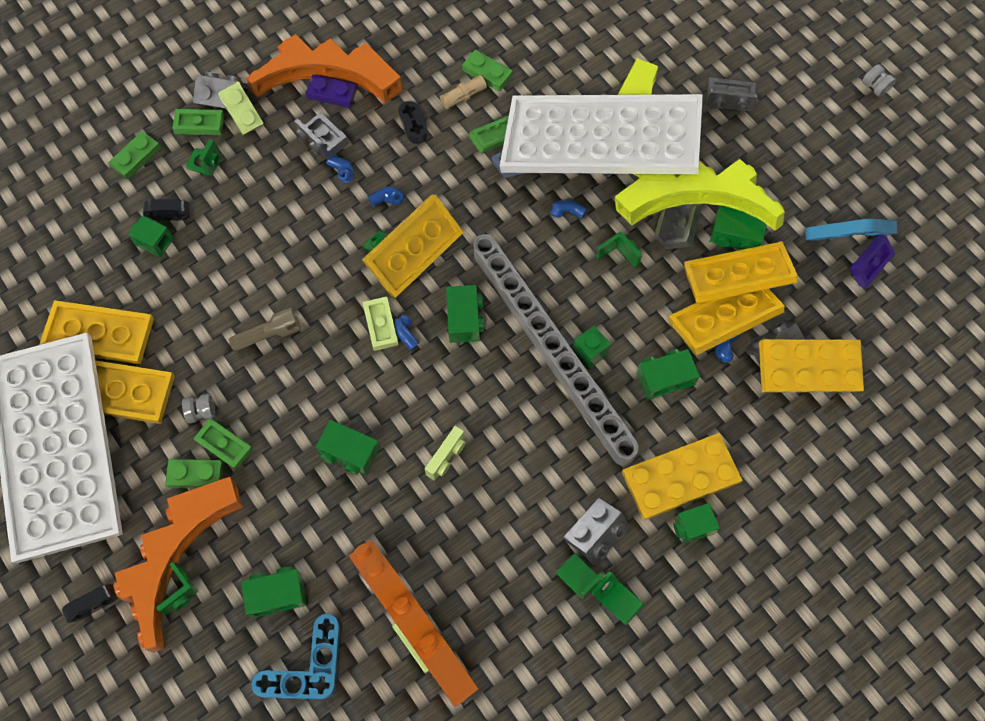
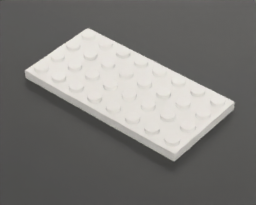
M703 94L513 96L500 161L501 173L698 174Z
M88 333L0 355V477L12 563L24 562L123 535L92 337Z

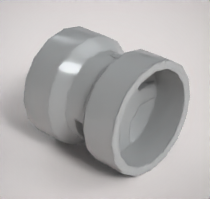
M877 64L864 76L862 83L867 87H872L874 94L882 97L894 86L897 80L892 75H887L885 69L880 64Z
M210 393L201 395L196 399L193 397L183 398L182 409L187 423L197 422L201 418L205 420L215 418V406Z

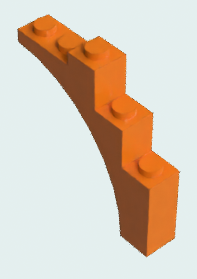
M296 34L277 46L280 55L272 58L267 64L246 77L249 88L256 97L288 82L311 79L312 74L354 83L373 93L384 103H387L403 91L401 77L367 43H364L359 48H355L347 55L330 38L312 51Z
M231 477L167 498L169 507L166 508V515L171 525L141 535L143 544L140 545V551L144 560L147 561L115 572L117 580L114 582L115 593L121 600L128 603L134 602L131 605V611L140 627V631L137 633L138 641L141 647L147 651L155 653L165 649L162 632V613L156 607L164 601L168 583L174 572L170 563L175 562L177 564L188 547L208 527L224 516L243 508L237 483Z
M370 539L368 542L359 545L349 555L350 559L452 704L457 707L478 690L477 686L421 606L409 592L394 568Z

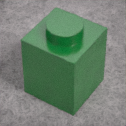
M143 215L138 222L133 224L128 234L137 247L160 258L174 239L167 227Z
M593 326L574 340L573 352L589 370L608 356L611 344Z
M709 503L678 513L674 519L675 523H673L677 537L679 539L682 538L684 544L714 535L720 529Z

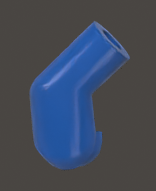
M335 155L327 160L326 164L338 170V178L342 182L348 183L353 179L354 171L349 161Z
M387 186L369 195L368 199L373 207L382 202L399 205L404 200V194L399 189Z
M572 200L555 201L550 210V214L557 218H561L563 212H569L583 219L587 212L586 207Z
M401 315L399 319H395L394 326L399 339L411 351L420 342L408 329L412 324L410 318L407 315Z
M740 334L715 346L716 356L720 358L721 362L728 363L733 359L734 354L731 352V343Z

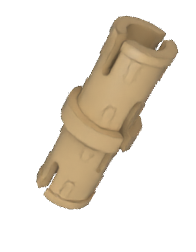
M478 75L464 84L462 82L459 83L455 89L441 95L440 100L443 106L449 109L463 100H469L470 96L486 89V82L481 75Z

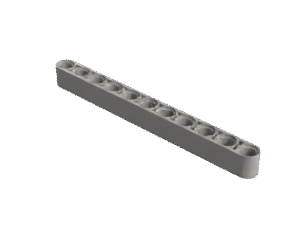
M487 234L479 235L474 240V258L612 459L621 466L630 465L638 452L637 441L495 239ZM482 248L490 249L487 252L480 251ZM496 266H500L503 268L500 271L493 270V268ZM509 285L517 287L515 290L506 289ZM526 304L529 305L531 308L523 310L520 309L519 306ZM535 324H541L544 326V328L541 330L534 329L532 326ZM553 343L559 348L550 350L546 345ZM567 363L573 368L571 370H563L560 365ZM576 384H583L587 387V390L578 391L574 386ZM596 404L602 410L600 412H593L589 409V406ZM611 425L617 432L609 434L603 427ZM622 446L628 447L632 454L628 456L622 455L618 448Z

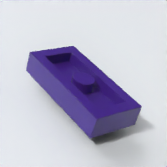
M312 74L305 94L307 99L351 108L357 92V85Z
M878 235L850 267L859 286L868 287L895 255L887 235Z

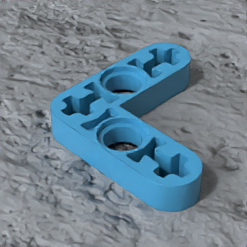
M861 219L805 228V241L854 235L898 234L897 221Z
M323 614L315 620L310 672L260 671L252 679L251 686L253 692L263 698L324 700L331 697L335 692L337 683L341 632L338 619L331 614ZM326 620H329L330 624L334 625V630H329L328 640H334L333 645L329 643L318 644L319 639L325 640V632L320 629V626L325 625ZM328 648L332 651V660L328 664L322 665L318 662L317 655L320 650ZM265 676H268L269 681L279 682V676H283L280 682L281 694H277L279 690L277 687H268L264 693L263 688L259 687V682L264 681ZM296 676L300 678L302 686L297 693L292 694L288 692L286 684L290 678ZM307 677H311L310 683H320L321 678H325V682L330 684L329 689H324L323 694H320V690L316 688H309L310 694H305L308 688Z

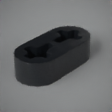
M406 101L398 109L401 124L410 142L414 144L423 143L428 136L425 120L419 106L415 102ZM410 111L413 113V118L410 119L406 112ZM416 126L420 134H416L413 131V127Z
M151 199L144 202L143 216L154 221L186 220L190 216L191 206L187 201L181 199Z
M107 584L69 602L62 608L67 623H72L112 604L118 597L113 585Z

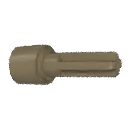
M290 307L273 314L271 321L230 337L229 344L233 350L237 351L274 335L283 338L301 330L298 317L293 315L294 310Z

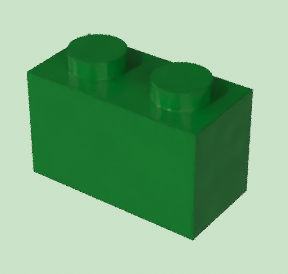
M719 205L709 242L715 243L720 247H732L740 250L758 247L763 243L766 224L743 211Z
M476 285L446 287L449 342L480 341L479 332H484V318L478 317V309H483L482 294H477Z
M675 349L657 359L656 357L646 358L639 364L637 375L647 400L695 386L700 377L689 349L683 351Z
M329 420L315 447L321 460L331 465L337 462L344 466L343 469L356 476L358 473L367 475L380 450L377 440L332 420Z
M283 567L277 569L276 574L266 576V573H257L250 575L249 580L241 581L246 615L250 618H257L307 606L302 573L297 569L293 570V567Z

